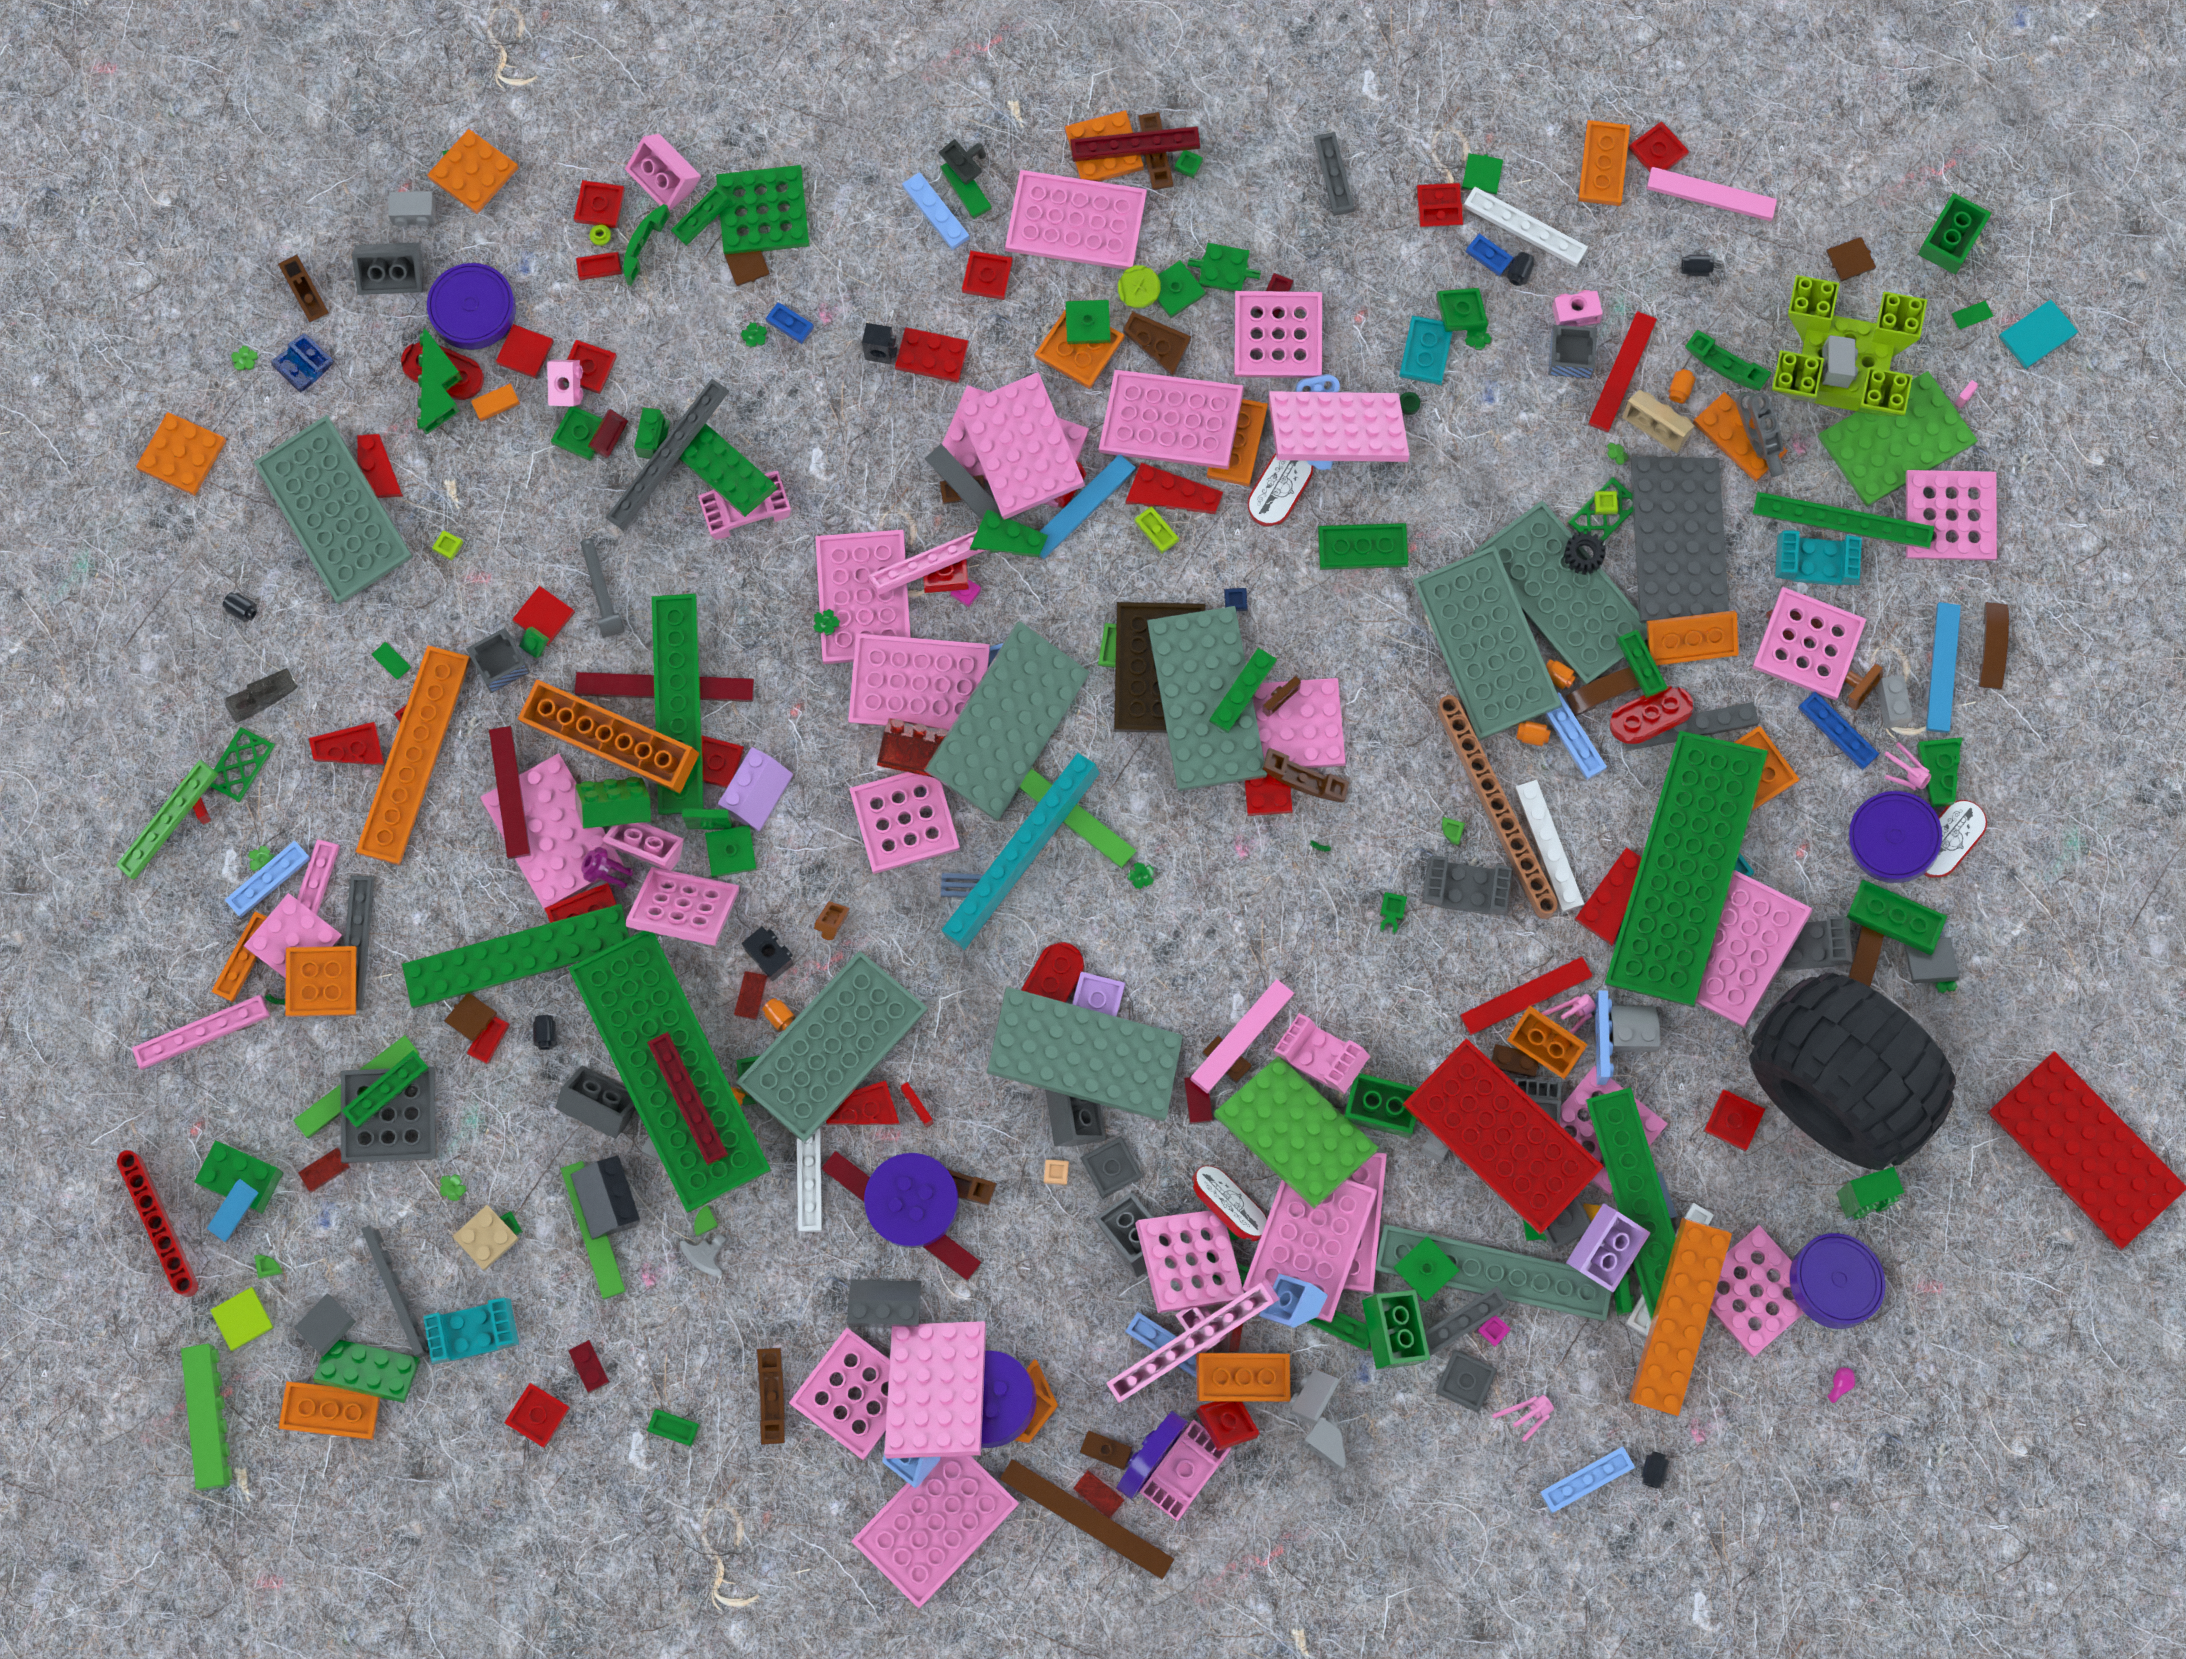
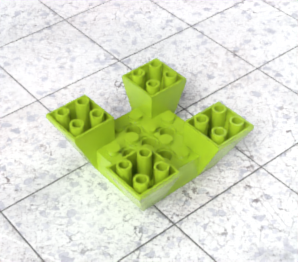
M1796 275L1788 316L1803 341L1802 351L1799 354L1780 350L1772 391L1795 400L1878 416H1905L1913 375L1889 371L1891 359L1920 339L1928 299L1884 291L1876 323L1833 315L1840 283ZM1829 335L1855 339V348L1858 349L1855 367H1858V374L1848 388L1822 384V367L1824 362L1822 347Z

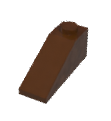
M296 254L278 263L308 321L312 322L328 314L329 312L298 255Z

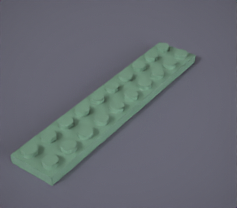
M1384 1224L1376 1261V1272L1400 1277L1393 1267L1428 1236L1460 1270L1444 1287L1483 1295L1498 1286L1507 1301L1602 1322L1606 1321L1611 1291L1570 1265Z

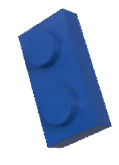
M1480 233L1466 248L1467 254L1499 277L1514 259V257Z
M777 302L765 318L767 323L800 344L804 342L814 328L811 322Z

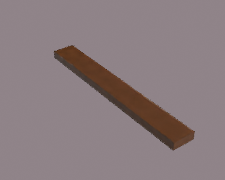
M1011 1459L1000 1478L1002 1482L1163 1580L1175 1560Z

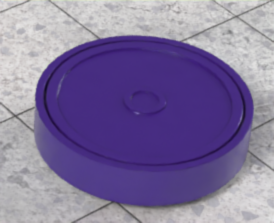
M464 263L446 270L435 280L427 297V313L436 333L446 343L460 349L475 350L488 347L505 336L515 319L516 301L508 281L496 269L480 263Z
M1902 791L1883 792L1866 800L1855 812L1849 829V848L1856 864L1867 875L1887 883L1909 882L1925 874L1935 863L1942 843L1941 823L1933 808L1920 797Z
M903 1153L887 1159L873 1172L865 1189L864 1206L872 1227L885 1240L900 1247L918 1248L936 1242L950 1229L958 1212L959 1195L953 1177L939 1161L920 1153Z
M1828 1233L1814 1238L1798 1251L1790 1267L1789 1280L1794 1299L1809 1318L1825 1327L1849 1329L1860 1325L1876 1313L1884 1299L1886 1288L1885 1275L1878 1258L1864 1243L1849 1235Z
M985 1351L981 1448L1000 1447L1015 1440L1026 1430L1036 1409V1389L1031 1376L1015 1358L999 1351Z
M1172 1410L1158 1428L1149 1433L1142 1442L1143 1448L1139 1449L1128 1462L1130 1466L1116 1489L1130 1500H1133L1177 1442L1188 1422Z

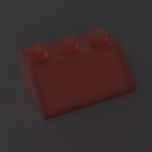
M889 718L883 733L877 766L933 777L924 769L949 730Z

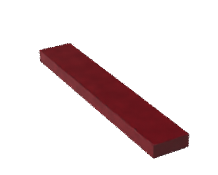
M1198 126L1070 139L1073 162L1200 149Z
M511 726L489 729L507 858L514 859L530 856L531 852L513 730Z
M666 1032L648 1041L650 1050L707 1166L729 1156L669 1033Z

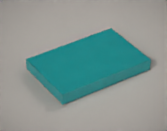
M2050 299L2002 332L1999 338L2022 366L2028 369L2073 338L2079 331Z
M1412 315L1399 377L1442 386L1453 331L1445 332L1443 321Z

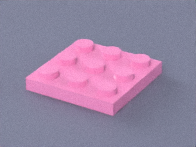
M288 893L245 943L244 947L286 979V947H334L342 938V934Z

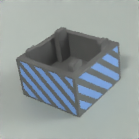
M1553 325L1550 337L1548 375L1592 379L1596 360L1597 328Z
M506 628L466 648L490 693L530 673Z

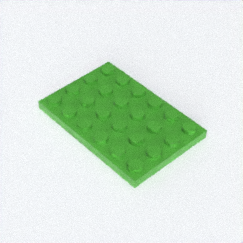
M1929 371L1912 380L1905 416H1878L1856 412L1818 435L1819 440L1866 507L1906 485L1907 470H1932L1975 445L1978 441Z
M1279 1056L1214 1112V1116L1313 1209L1320 1205L1376 1154L1379 1149L1348 1119H1344V1115Z

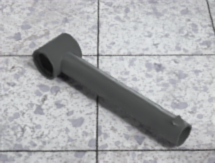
M592 538L584 539L580 544L602 617L597 619L602 637L606 638L623 633L625 631L619 613L614 614L594 541Z

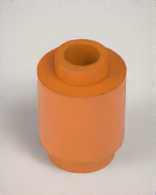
M1681 369V371L1675 372L1668 391L1670 400L1684 404L1689 399L1696 381L1691 371Z
M1550 659L1546 664L1548 673L1555 686L1561 690H1564L1565 687L1569 689L1576 679L1573 676L1574 670L1557 660L1553 661Z
M1531 721L1522 722L1518 726L1516 739L1521 740V743L1542 747L1543 743H1548L1550 730L1546 729L1547 725Z
M777 998L769 1000L762 1008L764 1016L778 1032L785 1030L796 1018L790 1009L781 1000L778 1001Z

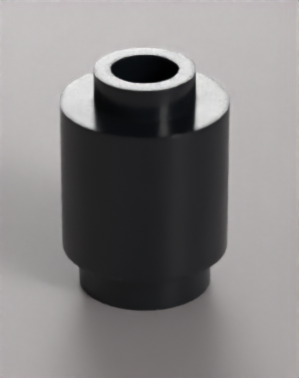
M1519 252L1514 257L1507 273V278L1511 284L1516 286L1527 284L1534 267V257L1525 252Z
M1688 255L1687 257H1682V274L1692 277H1708L1709 273L1714 270V260L1710 259V255Z
M230 592L223 601L222 606L226 609V612L243 622L253 620L257 614L256 603L239 593Z
M551 1015L536 1016L533 1022V1045L537 1046L539 1050H550L552 1046L556 1045V1022L553 1021V1016Z
M1652 1452V1455H1646L1641 1475L1643 1485L1661 1489V1485L1665 1483L1670 1463L1666 1459L1665 1454Z

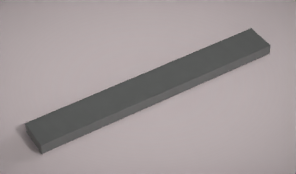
M713 379L709 381L606 516L607 520L624 531L729 393L727 388Z

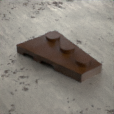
M1133 311L1123 329V333L1168 373L1174 376L1191 342V336Z

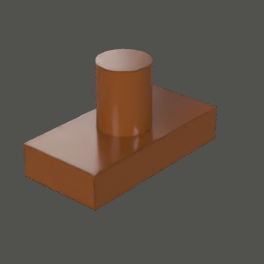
M1875 663L1864 678L1853 671L1846 675L1844 682L1855 688L1848 696L1849 707L1857 711L1874 690L1881 678H1883V668Z
M828 901L815 921L814 929L822 932L821 937L823 939L833 940L848 917L850 908Z

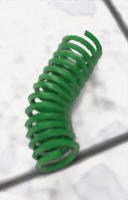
M1314 840L1310 841V845L1315 849H1320V851L1322 849V852L1331 851L1329 845H1319Z
M271 994L265 996L271 1004L285 1005V998L277 999Z

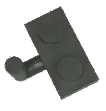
M954 139L938 152L965 185H968L982 173L981 168L972 159L975 155H978L980 159L986 157V152L981 143H976L966 152L957 140Z

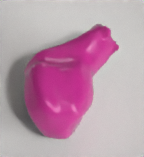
M1846 1367L1837 1369L1833 1377L1834 1387L1827 1395L1831 1403H1835L1843 1394L1855 1387V1375L1852 1369Z

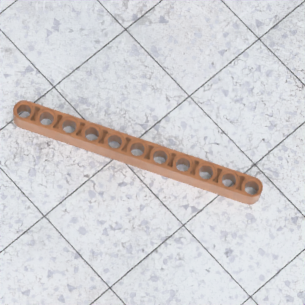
M1446 695L1439 702L1438 716L1536 915L1541 919H1548L1553 916L1558 903L1458 699L1452 695ZM1449 704L1454 710L1448 712L1444 710L1443 706ZM1460 724L1464 730L1456 731L1452 726ZM1466 743L1472 745L1473 750L1466 751L1463 749L1462 745ZM1479 763L1483 769L1477 771L1473 769L1472 764ZM1489 783L1492 785L1493 789L1489 791L1482 788L1481 784ZM1499 803L1503 809L1495 810L1491 804ZM1507 822L1511 824L1512 829L1504 830L1501 824ZM1511 843H1519L1522 849L1514 850L1511 847ZM1527 862L1532 866V869L1524 870L1520 864ZM1537 882L1541 885L1542 889L1536 891L1531 888L1530 884ZM1547 902L1551 905L1552 909L1545 911L1541 908L1540 904Z

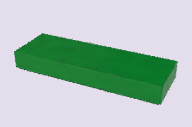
M947 163L940 166V170L973 219L992 209L975 180L965 185Z
M716 185L671 231L687 246L732 200Z
M1638 629L1618 637L1616 641L1646 699L1667 690L1668 687Z

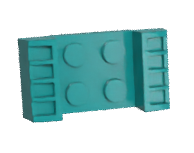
M1783 530L1777 536L1775 578L1788 579L1793 582L1835 586L1860 585L1862 537L1846 535L1843 541L1799 537L1800 531Z
M503 1297L488 1300L486 1305L447 1314L437 1312L423 1316L431 1365L457 1361L519 1345L512 1303L509 1298Z

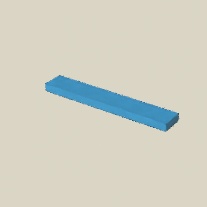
M1118 455L1040 531L1048 535L1040 557L1044 560L1136 471V468L1122 455Z
M1942 602L1937 604L1926 731L1947 734L1950 732L1961 605Z

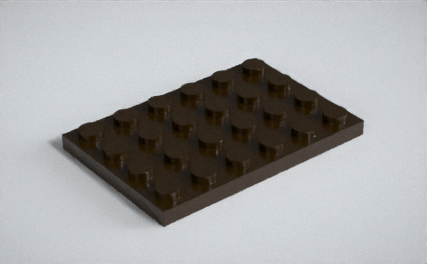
M1117 602L1114 732L1167 733L1147 620L1206 611V604Z

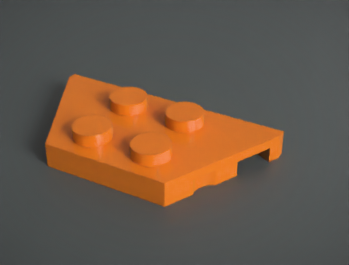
M1036 1359L1026 1369L1036 1389L1035 1413L1026 1430L1013 1440L1028 1444L1058 1407Z

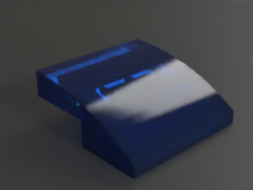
M306 333L288 343V349L271 360V365L300 393L319 379L334 363V360Z

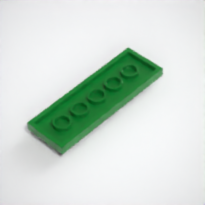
M706 423L678 458L744 517L778 489L774 482Z

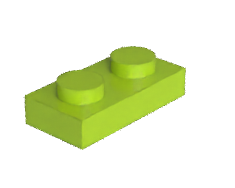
M1152 506L1134 519L1135 524L1161 554L1179 542L1178 536Z

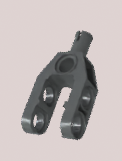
M1743 392L1739 394L1736 399V406L1754 451L1759 458L1766 459L1771 477L1784 474L1785 471L1779 458L1780 452L1784 451L1781 430L1769 397L1762 393ZM1746 396H1750L1748 408L1742 405V400ZM1757 397H1761L1764 400V406L1762 408L1759 405ZM1751 418L1756 429H1752L1749 425ZM1764 418H1769L1771 421V427L1769 429L1766 425Z

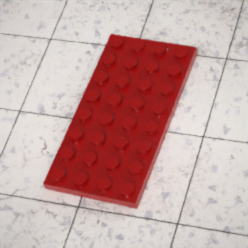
M1467 1038L1403 1103V1106L1539 1235L1604 1167Z
M2055 1051L1987 1112L2119 1250L2127 1246L2186 1190V1185Z

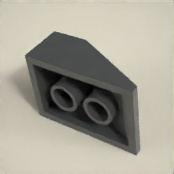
M1131 1192L1097 1215L1094 1220L1124 1263L1138 1278L1147 1272L1135 1223L1138 1220L1153 1217ZM1159 1236L1160 1243L1163 1246H1168L1166 1237Z

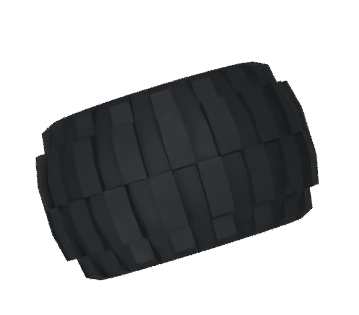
M1826 972L1818 977H1809L1806 980L1800 981L1789 989L1765 1015L1752 1037L1751 1044L1755 1047L1749 1055L1750 1067L1768 1097L1809 1137L1830 1152L1855 1165L1879 1171L1886 1168L1890 1163L1893 1166L1902 1164L1922 1149L1944 1123L1953 1106V1090L1956 1084V1077L1951 1065L1936 1042L1911 1016L1891 1000L1871 987L1844 975Z

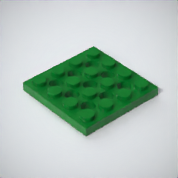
M801 165L716 174L717 186L732 200L720 213L724 255L810 246ZM782 184L788 187L785 192H778L776 190ZM758 187H764L767 189V191L762 195H758L755 193V190ZM742 189L745 191V194L742 197H736L734 192ZM782 204L790 206L786 212H781L778 208ZM761 206L769 209L765 214H759L757 210ZM746 209L747 214L740 217L736 215V211ZM785 223L792 225L789 231H782L780 227ZM762 226H769L771 228L766 234L759 232ZM742 228L749 230L746 236H740L737 233Z

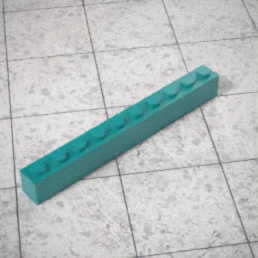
M1077 752L941 929L948 940L963 950L968 947L1098 777L1100 772L1094 762Z

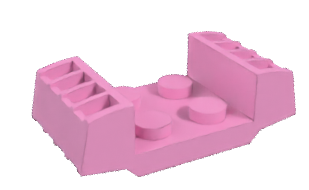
M778 470L764 474L775 483L778 489L746 517L742 516L714 490L698 495L710 535L715 540L731 536L729 530L771 516H773L775 522L790 516V505Z
M1300 1013L1273 1050L1276 1057H1281L1295 1069L1343 1094L1347 1092L1349 1086L1370 1058V1055L1363 1047L1351 1040L1345 1043L1316 1027L1310 1018Z
M1193 1420L1139 1493L1178 1522L1232 1448L1228 1447L1218 1451L1207 1430Z

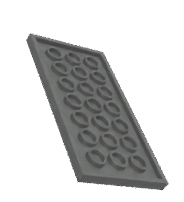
M1631 457L1640 623L1729 611L1719 458Z

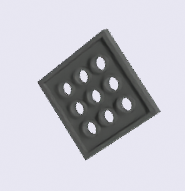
M429 1067L426 1072L410 1084L418 1088V1092L414 1097L406 1096V1089H404L358 1129L341 1111L342 1164L436 1159L434 1067ZM390 1069L341 1071V1110L358 1097L361 1088H369ZM409 1108L418 1110V1116L414 1120H408L405 1117V1113ZM386 1109H392L395 1112L394 1118L390 1121L382 1119V1113ZM409 1131H416L418 1133L416 1142L409 1143L406 1141L405 1137ZM386 1132H393L395 1134V1140L390 1144H385L382 1141V1137ZM363 1133L371 1134V1142L367 1145L359 1143V1137Z

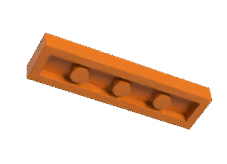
M256 911L254 912L211 991L213 994L234 1003L258 958L246 949L244 945L267 919L266 916Z

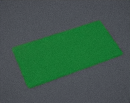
M1982 301L1952 313V316L1958 328L1963 329L1993 317V314L1987 302Z
M386 642L371 654L396 680L411 668Z

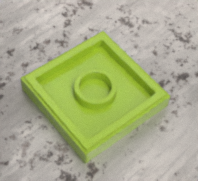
M253 1287L246 1289L210 1310L232 1352L274 1329Z

